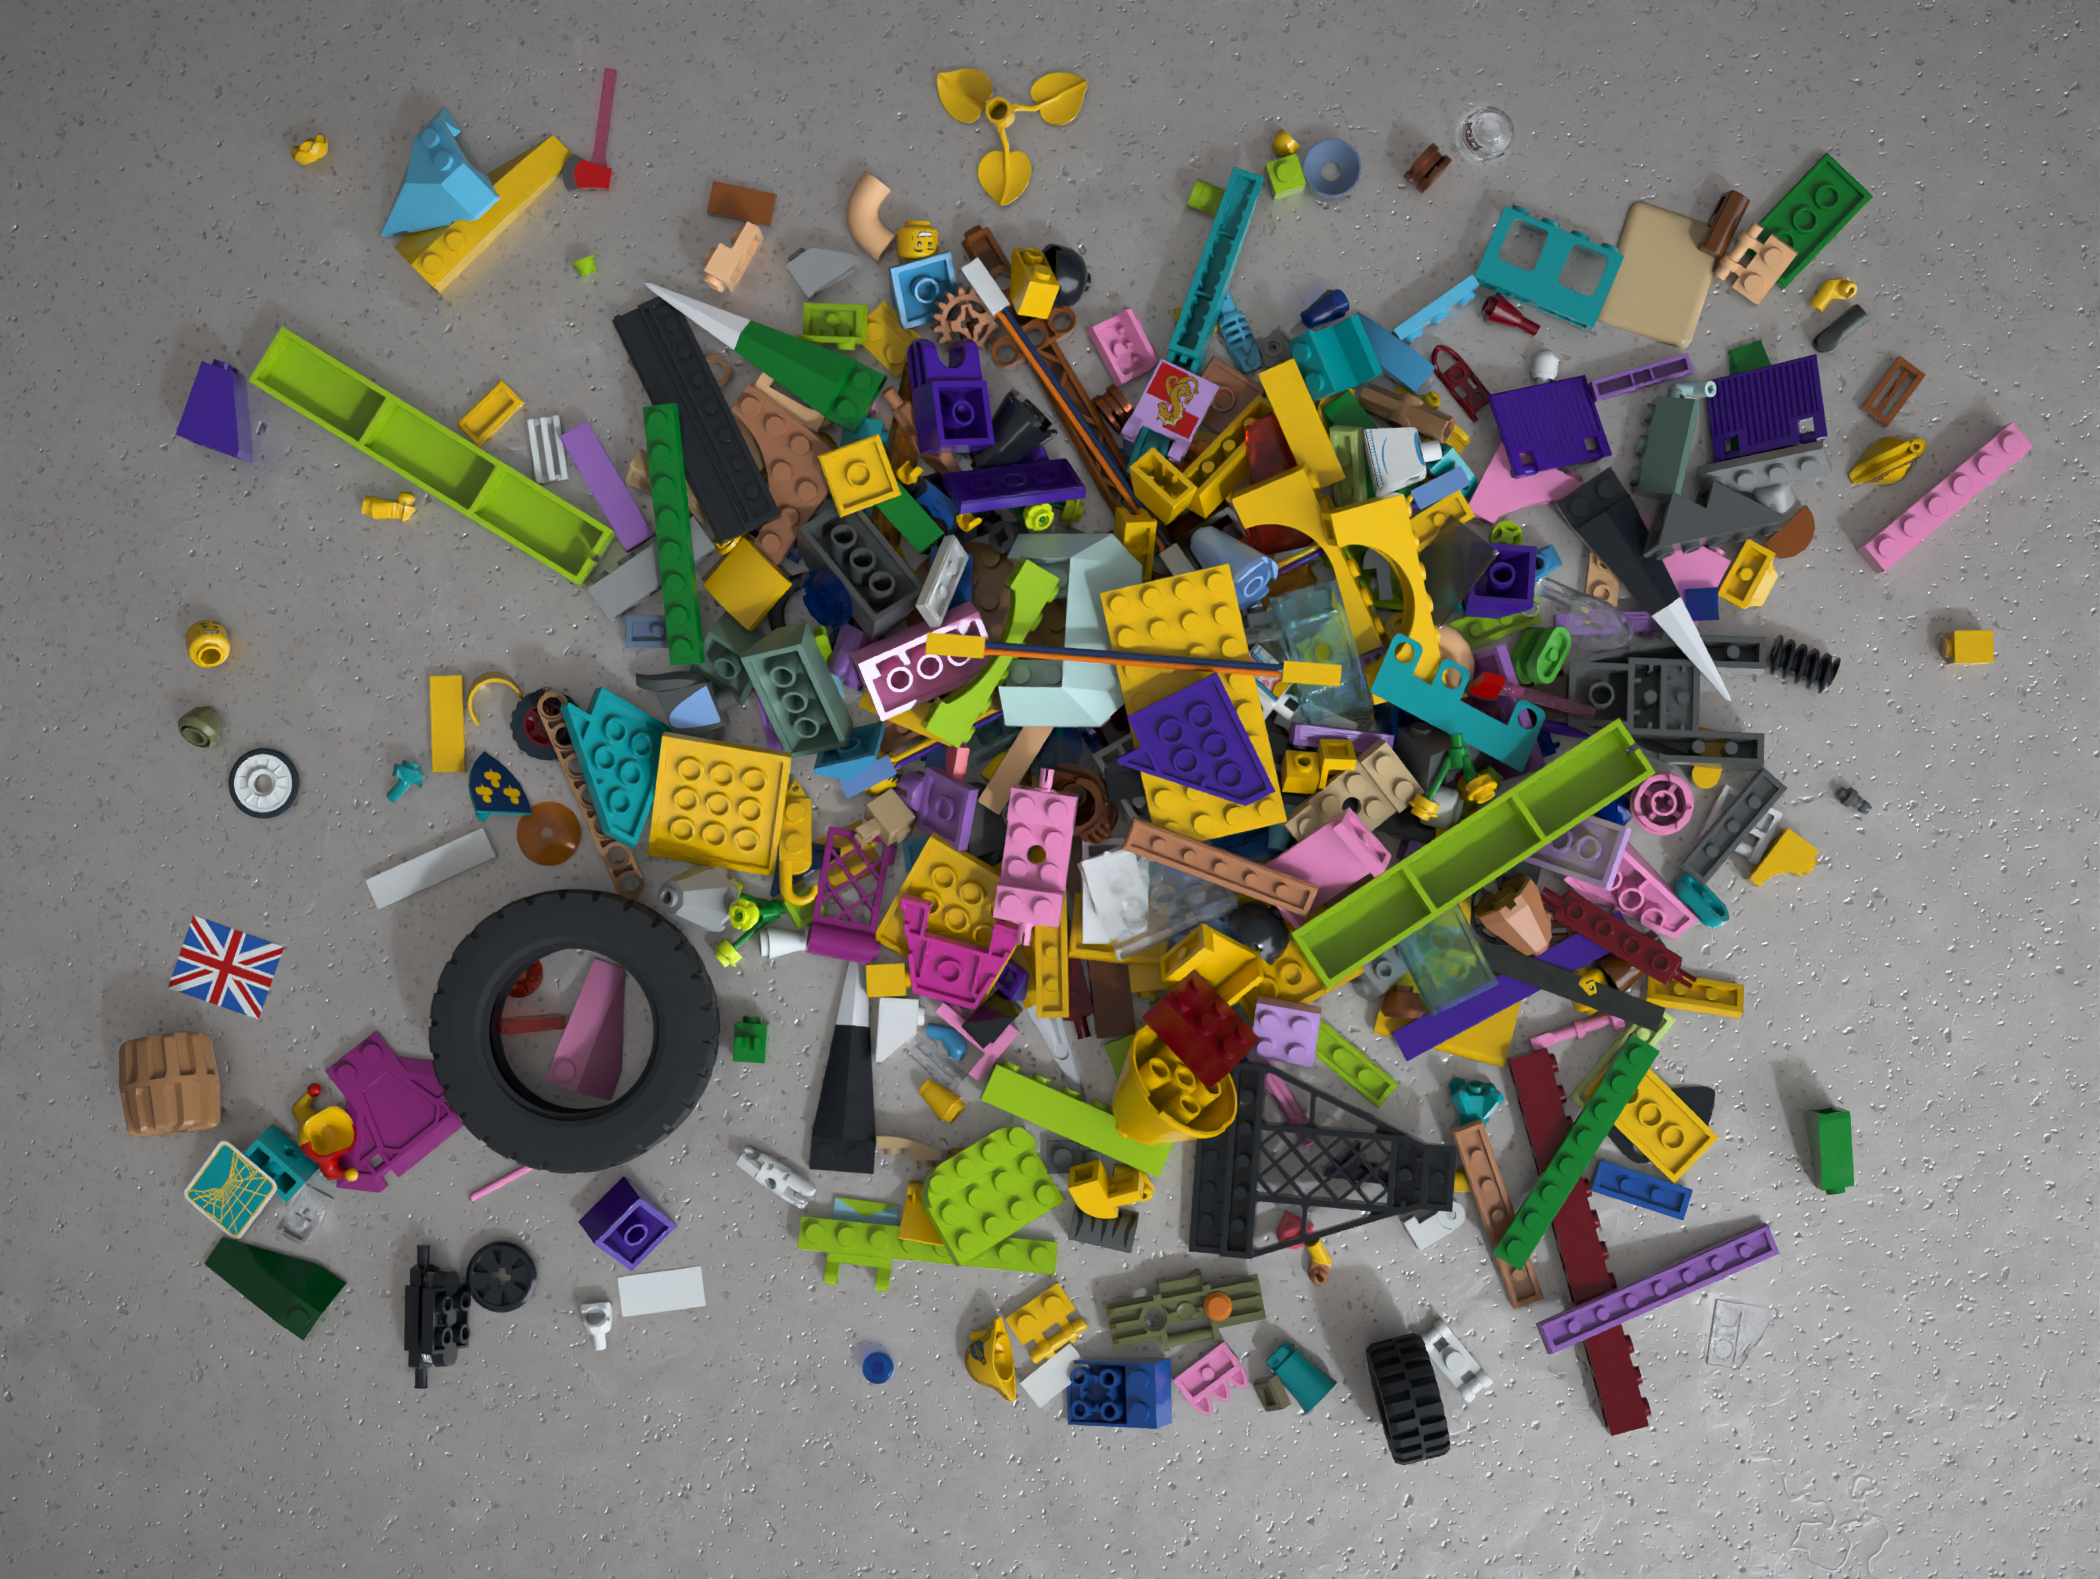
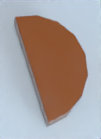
M1808 506L1802 507L1781 527L1780 532L1773 534L1761 545L1776 553L1774 558H1792L1804 551L1812 541L1815 524L1813 514Z

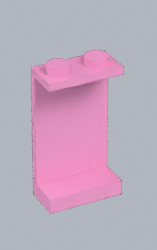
M1348 807L1265 865L1319 886L1309 911L1311 913L1367 874L1371 873L1374 877H1377L1383 873L1392 855L1352 809ZM1277 907L1281 916L1286 921L1291 922L1296 929L1303 926L1306 917Z

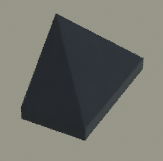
M997 989L961 1027L984 1049L1019 1016L1023 1009L1016 1001L1010 1000Z

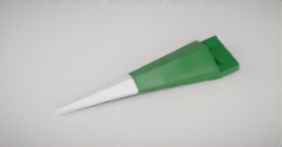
M645 283L648 289L737 352L826 419L855 435L887 380L885 375L858 362L856 359L655 284Z

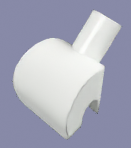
M601 1302L579 1305L583 1326L589 1335L592 1334L594 1350L605 1349L607 1347L605 1333L611 1329L612 1325L611 1303Z

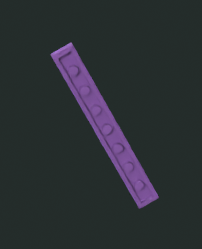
M1763 1223L1535 1324L1547 1354L1551 1355L1780 1253L1768 1224Z

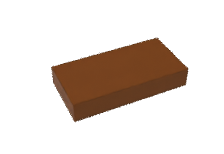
M713 181L707 214L742 222L749 221L752 224L771 227L777 195Z

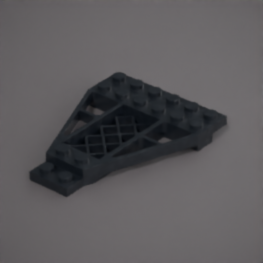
M1240 1061L1230 1072L1237 1094V1112L1234 1121L1221 1134L1210 1138L1197 1139L1189 1252L1252 1259L1418 1209L1452 1212L1457 1145L1425 1143L1424 1140L1269 1063ZM1268 1073L1311 1093L1309 1122L1307 1124L1272 1122L1265 1119L1264 1110ZM1316 1097H1320L1376 1125L1377 1129L1365 1130L1318 1125L1315 1122ZM1263 1130L1274 1131L1262 1141ZM1283 1132L1306 1135L1293 1145ZM1276 1134L1290 1148L1277 1160L1264 1146ZM1315 1135L1336 1136L1338 1138L1328 1147H1325ZM1310 1137L1322 1152L1308 1163L1296 1148ZM1348 1138L1371 1140L1358 1151ZM1341 1140L1354 1153L1342 1165L1329 1152ZM1380 1140L1391 1141V1152L1387 1150ZM1373 1143H1376L1387 1157L1373 1168L1362 1156V1153ZM1261 1152H1263L1272 1164L1260 1173ZM1291 1152L1304 1165L1292 1177L1279 1164ZM1325 1154L1337 1169L1323 1180L1311 1165ZM1358 1157L1370 1172L1356 1183L1344 1168ZM1390 1160L1387 1185L1376 1171ZM1273 1167H1276L1287 1180L1275 1192L1262 1179ZM1308 1169L1320 1184L1306 1195L1294 1180ZM1340 1172L1352 1187L1338 1198L1326 1183ZM1373 1175L1384 1190L1373 1200H1370L1359 1186ZM1259 1183L1266 1192H1259ZM1290 1184L1299 1195L1282 1194L1280 1192ZM1323 1187L1332 1198L1312 1195ZM1356 1190L1364 1201L1344 1198ZM1387 1193V1203L1377 1202ZM1258 1202L1301 1205V1235L1267 1246L1256 1247L1255 1235ZM1310 1206L1371 1211L1367 1216L1310 1233L1307 1232L1308 1208Z

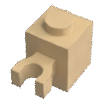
M891 788L866 805L864 819L867 822L855 828L857 834L854 835V839L861 847L868 844L876 836H879L887 847L895 841L901 843L912 834L915 816Z

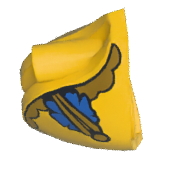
M1900 436L1879 438L1866 448L1847 476L1851 484H1895L1903 480L1911 472L1928 446L1924 438Z
M999 1316L991 1321L987 1330L971 1331L970 1339L972 1343L965 1352V1366L974 1381L994 1389L1006 1401L1012 1402L1016 1399L1014 1357L1008 1333L1002 1317Z

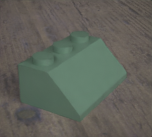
M1657 396L1652 400V404L1647 403L1643 415V422L1647 423L1645 435L1640 434L1636 447V453L1640 454L1638 467L1633 466L1629 479V485H1633L1632 494L1657 500H1663L1673 492L1681 495L1701 400Z

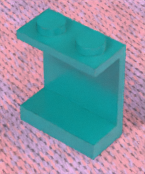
M1358 314L1350 316L1329 328L1313 332V329L1308 330L1287 342L1313 402L1360 386L1383 374Z

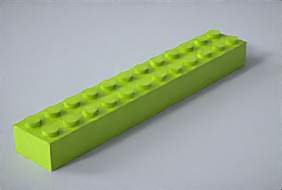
M283 326L248 380L266 393L582 588L598 565L593 560L594 557L598 555L602 558L616 536V533L607 526Z
M1618 718L1292 932L1288 938L1324 992L1655 774V770L1640 748L1629 756L1625 752L1626 749L1636 742L1621 720Z

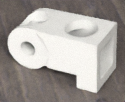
M1453 1201L1452 1212L1433 1211L1418 1221L1415 1216L1410 1214L1400 1220L1415 1247L1421 1251L1459 1228L1465 1220V1211L1459 1203Z

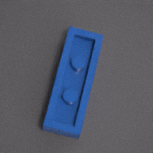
M1600 1159L1598 1160L1590 1185L1593 1192L1680 1220H1684L1693 1192L1690 1188Z

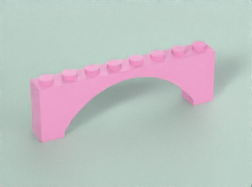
M1501 441L1478 481L1475 492L1467 503L1476 515L1474 518L1491 527L1499 517L1528 506L1556 503L1584 483L1581 482L1583 477L1567 469L1564 473L1553 469L1524 478H1512L1510 475L1511 466ZM1527 453L1520 454L1523 464L1532 462L1531 455ZM1639 513L1649 532L1654 515L1651 514L1649 518ZM1709 545L1707 548L1701 546L1702 548L1692 553L1683 554L1682 550L1674 551L1675 554L1662 559L1686 609L1688 608L1686 602L1694 598L1698 600L1699 595L1704 591L1708 592L1710 598L1714 595L1731 562L1724 557L1726 553L1717 547L1710 548ZM1705 610L1699 612L1696 619L1693 616L1691 617L1695 627H1697Z

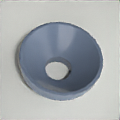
M1325 139L1313 145L1307 152L1303 162V175L1309 188L1316 194L1325 198L1341 197L1349 193L1358 183L1362 168L1361 160L1357 151L1347 142L1340 139ZM1324 164H1336L1340 169V176L1334 181L1324 179L1321 174V168Z

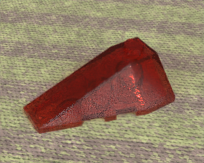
M1273 412L1246 426V464L1250 467L1251 485L1298 466L1279 421ZM1262 524L1248 528L1255 549L1265 555L1305 548L1315 542V540L1302 531L1285 525Z

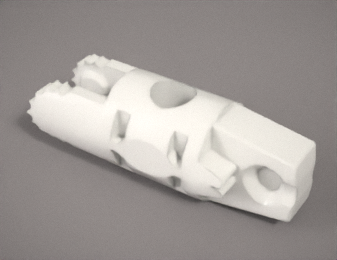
M749 1146L744 1148L736 1161V1165L748 1173L756 1182L797 1208L804 1209L808 1204V1197L812 1196L816 1191L817 1187L812 1182L770 1155L768 1156Z

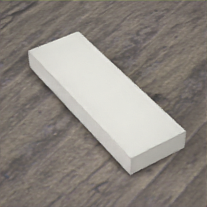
M954 535L944 536L915 605L930 628L941 627L969 558Z

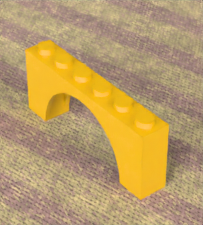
M1305 462L1235 492L1231 500L1244 529L1262 524L1289 526L1310 536L1322 547L1329 557L1336 576L1337 594L1335 603L1326 619L1315 630L1300 638L1298 647L1305 662L1339 664L1382 646L1384 634L1387 633L1381 616L1375 617L1370 605L1374 604L1372 595L1367 586L1361 587L1357 576L1361 575L1360 569L1354 557L1348 558L1344 549L1347 545H1327L1320 513L1331 510L1332 506L1327 498L1322 500L1317 489L1321 487L1318 475L1314 469L1309 470Z
M1392 492L1321 512L1320 515L1327 545L1359 544L1368 547L1381 555L1394 570L1401 585L1404 603L1403 618L1398 634H1403L1421 644L1423 651L1413 676L1431 685L1444 658L1440 656L1438 647L1440 633L1437 626L1433 624L1431 616L1433 602L1425 590L1424 580H1426V571L1417 555L1416 549L1419 548V540L1416 532L1411 528L1409 517L1412 515V510L1408 499L1404 497V494ZM1405 642L1399 643L1396 646L1394 652L1396 659L1401 663H1409L1414 657L1412 646ZM1387 651L1374 663L1357 670L1363 701L1366 703L1377 705L1387 702L1370 692ZM1446 669L1442 675V681L1444 685L1447 684L1445 675L1447 674L1448 669Z

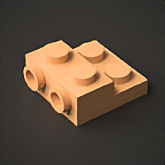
M747 221L744 228L739 226L730 241L733 244L732 248L719 243L716 249L712 247L708 251L703 261V265L706 267L704 269L705 274L702 277L706 281L705 284L719 293H722L724 289L730 293L733 292L764 239L759 227Z

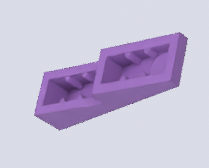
M586 420L559 436L625 550L629 553L655 536L588 421Z

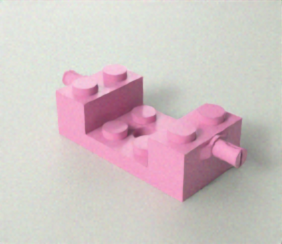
M1047 768L1040 769L1039 787L1017 784L1011 787L1007 814L1008 826L1000 882L997 885L993 918L1011 920L1019 924L1016 944H1022L1023 933L1025 932L1023 943L1025 946L1030 945L1032 927L1038 925L1058 927L1061 922L1079 798L1077 793L1052 789L1055 770L1050 768L1048 769L1047 781ZM1039 845L1045 849L1046 859L1043 862L1034 863L1028 858V849L1031 846Z

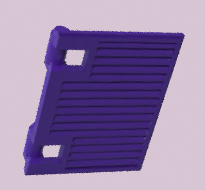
M1816 354L1708 380L1713 381L1716 385L1715 395L1713 397H1706L1714 463L1796 445L1824 441L1828 438ZM1813 419L1814 431L1801 433L1799 423ZM1738 437L1739 448L1726 451L1724 440Z
M1585 375L1487 395L1511 466L1510 475L1512 478L1519 479L1548 470L1576 464H1588L1612 456ZM1594 438L1597 447L1587 450L1584 440ZM1530 452L1532 462L1523 464L1520 454Z

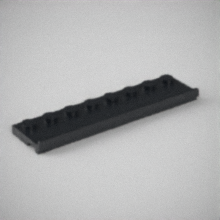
M658 296L638 305L637 309L622 316L620 314L614 316L615 319L612 322L652 406L670 403L678 404L685 475L719 546L721 547L735 538L781 518L778 507L685 315Z

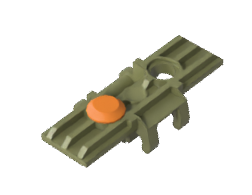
M1201 1271L1191 1272L1190 1278L1169 1282L1166 1281L1165 1277L1156 1279L1159 1291L1157 1294L1105 1304L1114 1349L1162 1340L1165 1352L1170 1351V1347L1209 1339H1214V1342L1221 1341L1219 1328L1266 1319L1258 1274L1203 1284ZM1158 1309L1162 1312L1163 1319L1158 1323V1326L1152 1327L1145 1322L1144 1316L1148 1310ZM1206 1317L1210 1318L1211 1326L1167 1334V1325Z

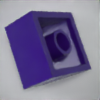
M1472 541L1468 560L1465 616L1498 619L1533 609L1537 547Z
M625 1176L578 1221L596 1246L630 1271H633L677 1227L676 1223L641 1188Z

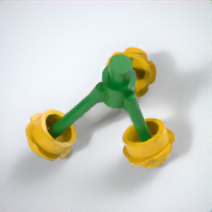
M1463 733L1450 734L1451 747H1448L1449 756L1445 757L1443 766L1427 796L1424 797L1417 793L1413 801L1409 800L1408 802L1413 806L1411 813L1425 821H1428L1430 817H1438L1436 813L1440 805L1433 803L1432 800L1451 768H1462L1464 774L1458 781L1457 790L1460 794V799H1463L1465 802L1483 803L1495 795L1494 789L1497 787V783L1492 781L1488 774L1481 776L1479 773H1476L1468 756V746L1464 745Z

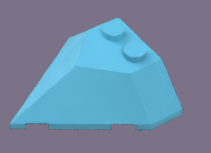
M443 107L428 121L414 139L410 160L380 236L386 238L402 231L412 233L451 225V222L466 220L467 222L478 220L500 199L488 176L471 167L454 137L461 131L447 108Z

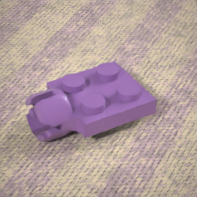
M938 766L927 767L926 773L918 770L916 773L910 771L901 776L896 786L907 791V795L900 791L895 792L905 805L916 814V827L930 836L934 832L945 838L956 851L967 850L979 789L961 779L952 778L947 771Z

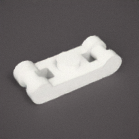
M1439 1318L1433 1323L1435 1327L1426 1334L1422 1332L1420 1336L1426 1345L1429 1356L1464 1399L1470 1403L1476 1398L1475 1393L1483 1387L1487 1389L1493 1382L1442 1319ZM1444 1337L1448 1343L1438 1351L1433 1344ZM1471 1370L1476 1377L1465 1384L1460 1377Z

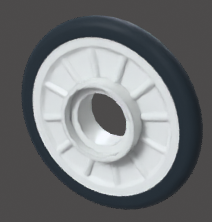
M269 748L254 749L242 755L233 765L229 775V792L235 805L245 814L260 819L273 818L284 813L294 803L299 790L298 772L292 761L283 753ZM262 774H266L272 779V787L266 793L257 790L255 784L256 779Z

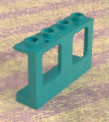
M1513 205L1512 208L1505 206L1474 276L1480 286L1591 332L1621 266L1624 255L1619 254L1620 250L1613 245L1602 243L1600 246L1590 242V237L1582 232L1572 230L1569 233L1559 229L1560 224L1551 219L1542 218L1541 221L1529 216L1530 212L1520 206ZM1512 222L1548 236L1537 264L1532 271H1526L1499 258V251ZM1572 247L1608 261L1592 296H1585L1560 285L1558 281Z

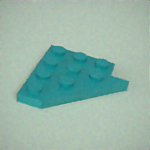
M599 687L594 690L586 712L569 702L562 704L560 709L603 833L630 848L638 843L655 797L662 735L664 731L671 733L672 731L666 724L607 689Z

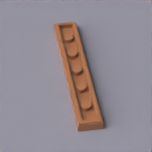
M1134 816L1122 844L1123 850L1304 917L1308 916L1319 886L1315 883Z
M1479 1118L1450 1130L1455 1145H1457L1463 1168L1493 1250L1515 1213L1484 1123ZM1494 1255L1513 1309L1544 1299L1530 1257L1521 1271Z

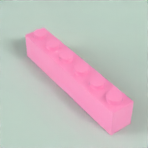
M2013 422L2003 426L1856 550L1876 574L1886 571L2034 446Z

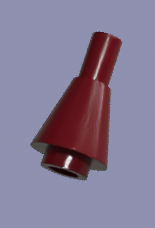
M1497 293L1494 297L1489 296L1481 309V313L1484 314V322L1511 328L1517 327L1532 336H1535L1540 328L1539 324L1525 318L1500 293Z

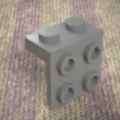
M1409 935L1362 966L1365 971L1350 980L1354 991L1368 1002L1382 995L1423 957L1422 949Z

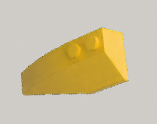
M554 135L548 137L486 174L500 199L478 220L469 222L459 220L451 222V225L408 233L394 248L434 289L441 293L562 173L565 163L573 154Z

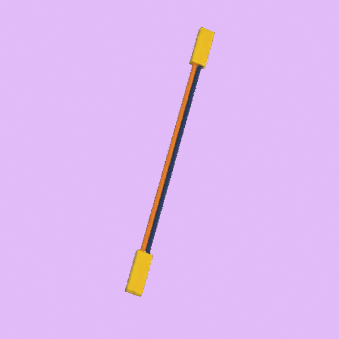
M927 632L925 654L982 659L986 655L1267 676L1278 677L1281 679V682L1339 687L1342 665L1289 660H1283V663L1272 664L992 642L986 640L984 636Z

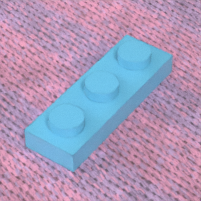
M1473 274L1396 327L1391 334L1401 341L1406 340L1410 344L1424 333L1421 328L1426 324L1432 322L1435 326L1450 315L1448 309L1458 303L1462 307L1474 299L1476 294L1473 291L1480 284Z

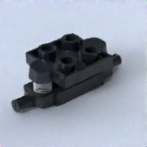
M428 1244L417 1245V1264L410 1269V1285H405L404 1351H409L408 1367L415 1369L414 1388L416 1389L428 1388V1369L432 1365L435 1367L454 1365L457 1360L458 1350L469 1347L471 1335L469 1326L471 1295L467 1284L459 1282L456 1271L445 1268L439 1269V1267L430 1264L431 1245Z

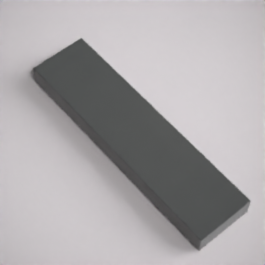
M1762 767L1677 866L1698 884L1704 886L1787 790V787Z

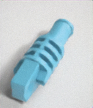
M1228 289L1219 315L1218 327L1221 330L1228 351L1239 370L1243 374H1248L1258 370L1262 366L1256 340L1249 328L1246 316L1242 311L1237 310Z

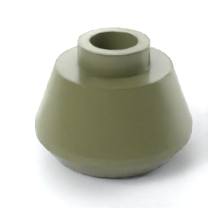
M206 706L195 707L180 717L178 728L181 736L187 742L200 748H208L216 745L219 741L221 721L218 718L217 712L212 708Z

